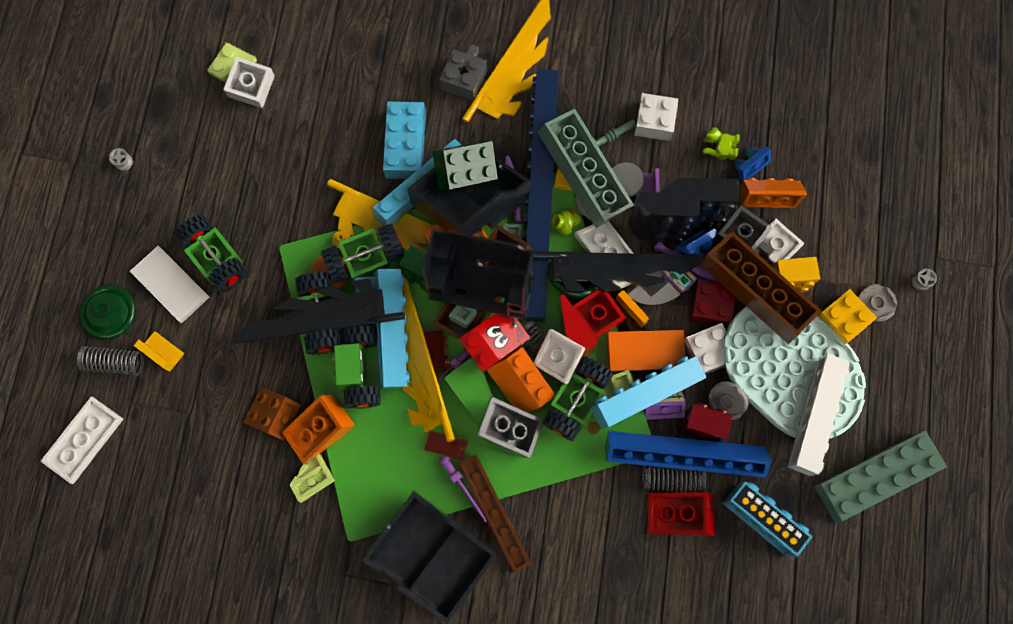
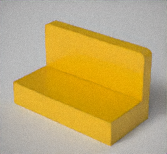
M153 332L145 343L138 340L134 345L169 372L184 355L181 350L157 332Z

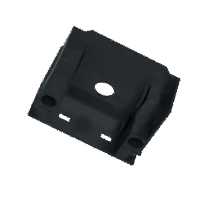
M432 229L421 267L427 293L429 294L428 299L518 319H526L534 286V250L525 249L512 243L459 232ZM477 260H486L493 265H484ZM456 289L466 290L465 295L456 293ZM495 296L505 298L504 303L494 301Z

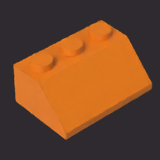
M748 178L743 180L739 187L740 206L744 208H797L807 195L802 183L790 178L784 180H775L773 178L756 180L755 178Z
M518 346L487 369V372L511 406L527 413L542 407L556 396L523 347Z

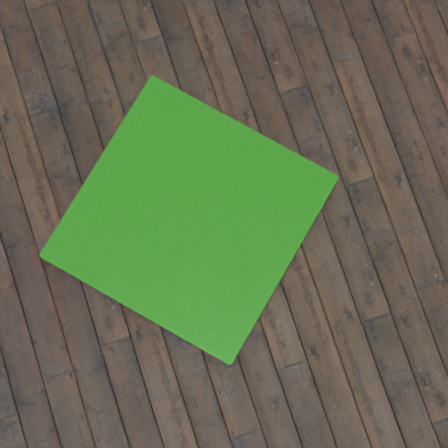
M557 172L553 173L551 219L554 214H559L562 211L571 212L573 210L581 217L575 206L573 190L554 188ZM524 201L522 206H520L522 216H524V213H528V206H525ZM417 209L407 212V214L431 225L437 224L433 220L430 221L418 212ZM513 211L498 226L503 228L504 224H522L523 240V230L527 231V224H524V220L522 223L514 222L513 218L515 216ZM582 217L580 223L577 226H573L572 232L568 235L558 233L556 229L552 228L550 222L549 252H586L574 236L576 231L585 228ZM487 225L483 226V229L487 237L489 238L494 229H491ZM352 226L354 236L365 232L361 226ZM339 230L280 246L291 298H299L295 282L296 277L311 273L313 263L322 255L321 251L334 246L332 239ZM416 243L423 249L427 250L428 244ZM384 249L390 267L386 269H400L399 264L404 256L390 261ZM351 274L346 284L339 289L347 294L356 293L355 286L351 283L355 280L351 277ZM547 277L545 322H535V325L532 327L538 326L536 331L541 329L540 333L544 332L543 336L547 335L549 329L562 334L558 305L560 296L563 293L559 292L550 283L549 277ZM408 282L438 380L451 367L449 362L453 358L457 359L465 350L458 339L432 323L445 303L428 299L429 294L420 288L421 285L415 282L414 284ZM565 295L572 306L586 298H575ZM517 318L522 327L529 322ZM376 324L362 325L363 327L370 326L376 328ZM617 327L610 332H618ZM300 334L315 400L322 395L334 394L355 424L347 434L327 448L347 539L351 542L382 533L413 490L446 514L473 507L458 483L455 482L453 484L444 466L440 465V459L443 456L450 458L449 461L453 467L463 476L460 479L476 504L479 505L458 464L475 454L479 458L498 498L503 499L625 464L607 462L605 444L608 431L651 435L643 410L601 430L594 414H592L584 429L581 428L574 441L561 437L542 423L531 458H519L477 436L479 427L443 379L438 385L455 440L447 442L442 424L426 433L422 425H411L408 409L418 411L416 401L404 392L402 388L380 389L381 404L376 407L359 409L344 407V392L333 382V371H336V365L332 362V353L309 355L306 353L304 338ZM607 334L597 340L598 343L595 350L587 356L609 369ZM536 337L529 341L526 344V346L529 345ZM538 341L532 344L529 349H531ZM541 344L534 348L532 352L536 351ZM377 346L367 349L363 348L365 352L366 387L373 386L379 388ZM539 369L545 381L555 395H557L563 382L557 378L553 379L550 374ZM485 370L483 373L492 397L511 405L490 374ZM616 371V372H612V374H613V375H616V374L621 373V372H624V371ZM554 398L542 407L529 412V414L544 420Z

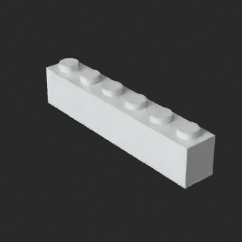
M829 353L818 358L788 463L789 468L808 476L818 475L822 471L824 454L829 448L828 440L834 429L833 421L839 411L838 403L844 393L843 385L849 374L848 366L850 362Z

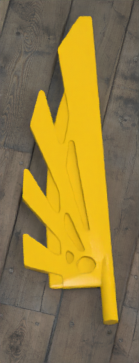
M540 0L462 117V121L468 123L476 109L496 119H499L501 114L510 116L516 114L521 106V101L509 102L513 95L531 88L533 76H536V74L523 81L522 79L526 70L545 55L548 37L536 48L535 45L538 33L550 19L549 0Z
M329 179L328 186L343 192L333 213L335 216L340 217L339 231H346L351 236H354L353 223L363 227L364 231L374 228L379 233L378 228L383 226L374 218L373 207L380 201ZM406 213L393 224L401 246L408 251L412 245L426 253V250L416 243L427 244L423 230L433 225Z
M404 278L402 294H405V305L403 306V312L406 313L405 332L408 337L407 344H405V352H408L409 356L406 366L410 373L411 382L409 381L407 387L402 389L416 401L418 411L408 409L412 426L422 425L425 433L442 424L446 440L451 442L455 440L410 287L407 279Z

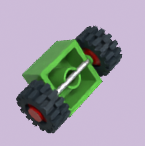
M198 214V216L193 215V218H187L188 220L186 222L183 221L182 225H179L178 229L175 230V236L186 248L184 251L204 277L219 292L232 290V287H236L238 283L242 282V279L246 278L248 272L242 265V259L216 228L213 229L203 215Z
M392 223L378 228L382 242H380L374 228L338 242L344 257L341 256L336 245L321 251L325 266L334 283L349 278L346 264L354 280L355 278L374 274L377 269L389 268L390 264L384 249L390 261L405 256L400 239Z
M328 272L306 273V275L302 274L296 277L297 295H299L297 299L319 302L333 298L316 292L317 289L332 285ZM344 328L301 334L305 341L306 353L309 355H321L334 352L335 346L342 345L340 334Z
M370 326L344 328L341 330L342 345L335 346V352H332V362L336 365V371H333V382L344 392V407L359 409L379 406L381 404L380 388L366 387L365 352L363 348L367 349L377 346V329Z
M588 356L581 358L574 370L576 374L573 372L569 383H563L543 420V424L570 441H574L581 428L584 429L593 414L591 408L597 405L595 401L604 396L605 391L602 389L606 388L613 376L610 369Z

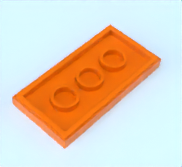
M684 330L607 333L609 369L612 372L661 370L670 364L673 367L677 366V361L686 357Z

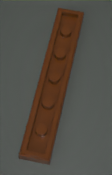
M475 454L458 463L513 573L532 564L477 455Z

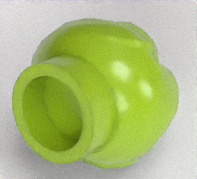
M574 210L571 212L562 211L552 216L551 226L558 233L568 235L572 232L573 226H577L580 223L581 217Z

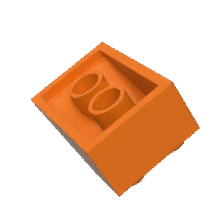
M330 394L319 396L282 433L301 462L306 464L341 439L355 424L335 395Z

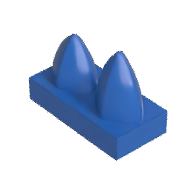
M766 146L762 149L746 147L745 152L749 159L734 160V167L738 172L739 180L743 182V180L751 178L771 162V149Z
M715 228L702 229L676 245L678 253L700 255L699 246L709 253L713 249V238L718 235Z

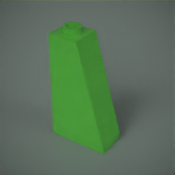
M471 358L444 377V380L477 426L480 427L492 394L484 373L479 370Z

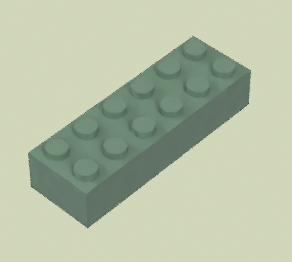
M575 109L542 126L538 131L540 138L595 228L625 213L634 205Z
M922 431L826 479L814 487L833 521L841 522L946 468L947 465L928 433Z

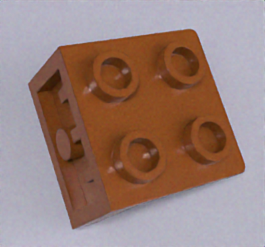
M260 388L244 423L284 441L285 436L282 432L294 421L301 405L285 396Z

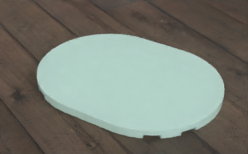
M747 306L740 310L732 319L727 328L723 343L724 364L732 383L737 384L744 390L748 397V402L774 426L785 434L796 438L818 358L827 353L850 362L848 366L849 374L843 385L844 393L839 399V411L834 418V429L829 439L842 434L854 424L862 411L865 401L863 400L864 388H866L865 376L861 371L858 363L859 359L848 343L844 344L819 316L789 345Z

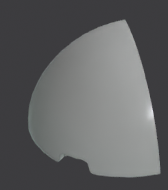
M660 271L648 275L665 278L663 283L647 287L636 284L626 286V293L631 299L647 305L666 303L680 295L678 289Z

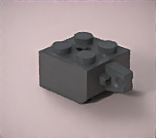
M471 44L467 53L455 49L452 50L439 79L441 90L471 101L475 100L487 71V60L477 57L479 52L478 46Z
M743 206L737 209L728 223L718 233L715 240L719 244L733 231L757 254H761L767 259L774 251L767 244L768 241L766 240L772 228Z

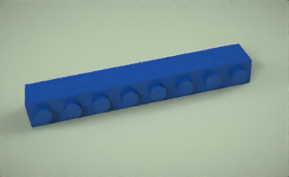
M608 431L605 444L607 462L767 478L771 464L767 448L761 446Z

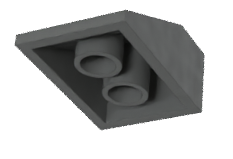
M490 397L477 436L519 458H531L543 420L494 397Z

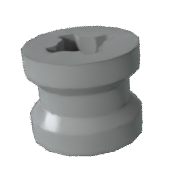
M114 149L109 155L110 162L120 171L130 169L133 164L131 156L124 149Z
M922 269L913 276L912 285L919 291L927 290L936 283L937 276L931 269Z

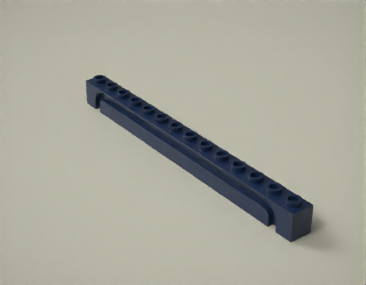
M537 69V74L533 76L532 87L536 88V91L532 93L531 104H535L534 110L531 109L530 121H534V124L530 126L529 137L533 138V141L528 146V154L532 155V157L527 162V172H531L530 178L527 179L531 181L529 195L525 199L528 213H524V224H527V231L523 230V241L527 242L534 251L549 252L554 159L540 138L538 131L545 123L556 118L558 70ZM534 259V286L526 319H522V321L545 322L548 259Z

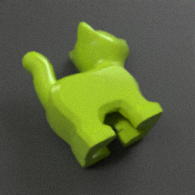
M712 128V130L707 132L704 142L717 143L716 149L705 148L703 149V154H709L718 159L735 160L738 155V148L736 146L739 143L740 135L722 134L718 128Z

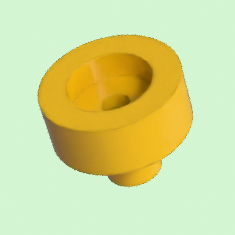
M346 231L336 232L332 239L334 246L336 245L341 251L338 242L351 236Z

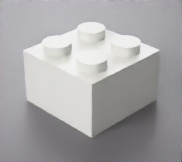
M236 57L224 91L230 98L263 108L274 79V74L269 67Z
M642 93L634 136L670 141L674 132L678 99Z
M722 323L688 336L684 340L685 349L690 359L696 356L705 375L725 367L723 343L726 330Z

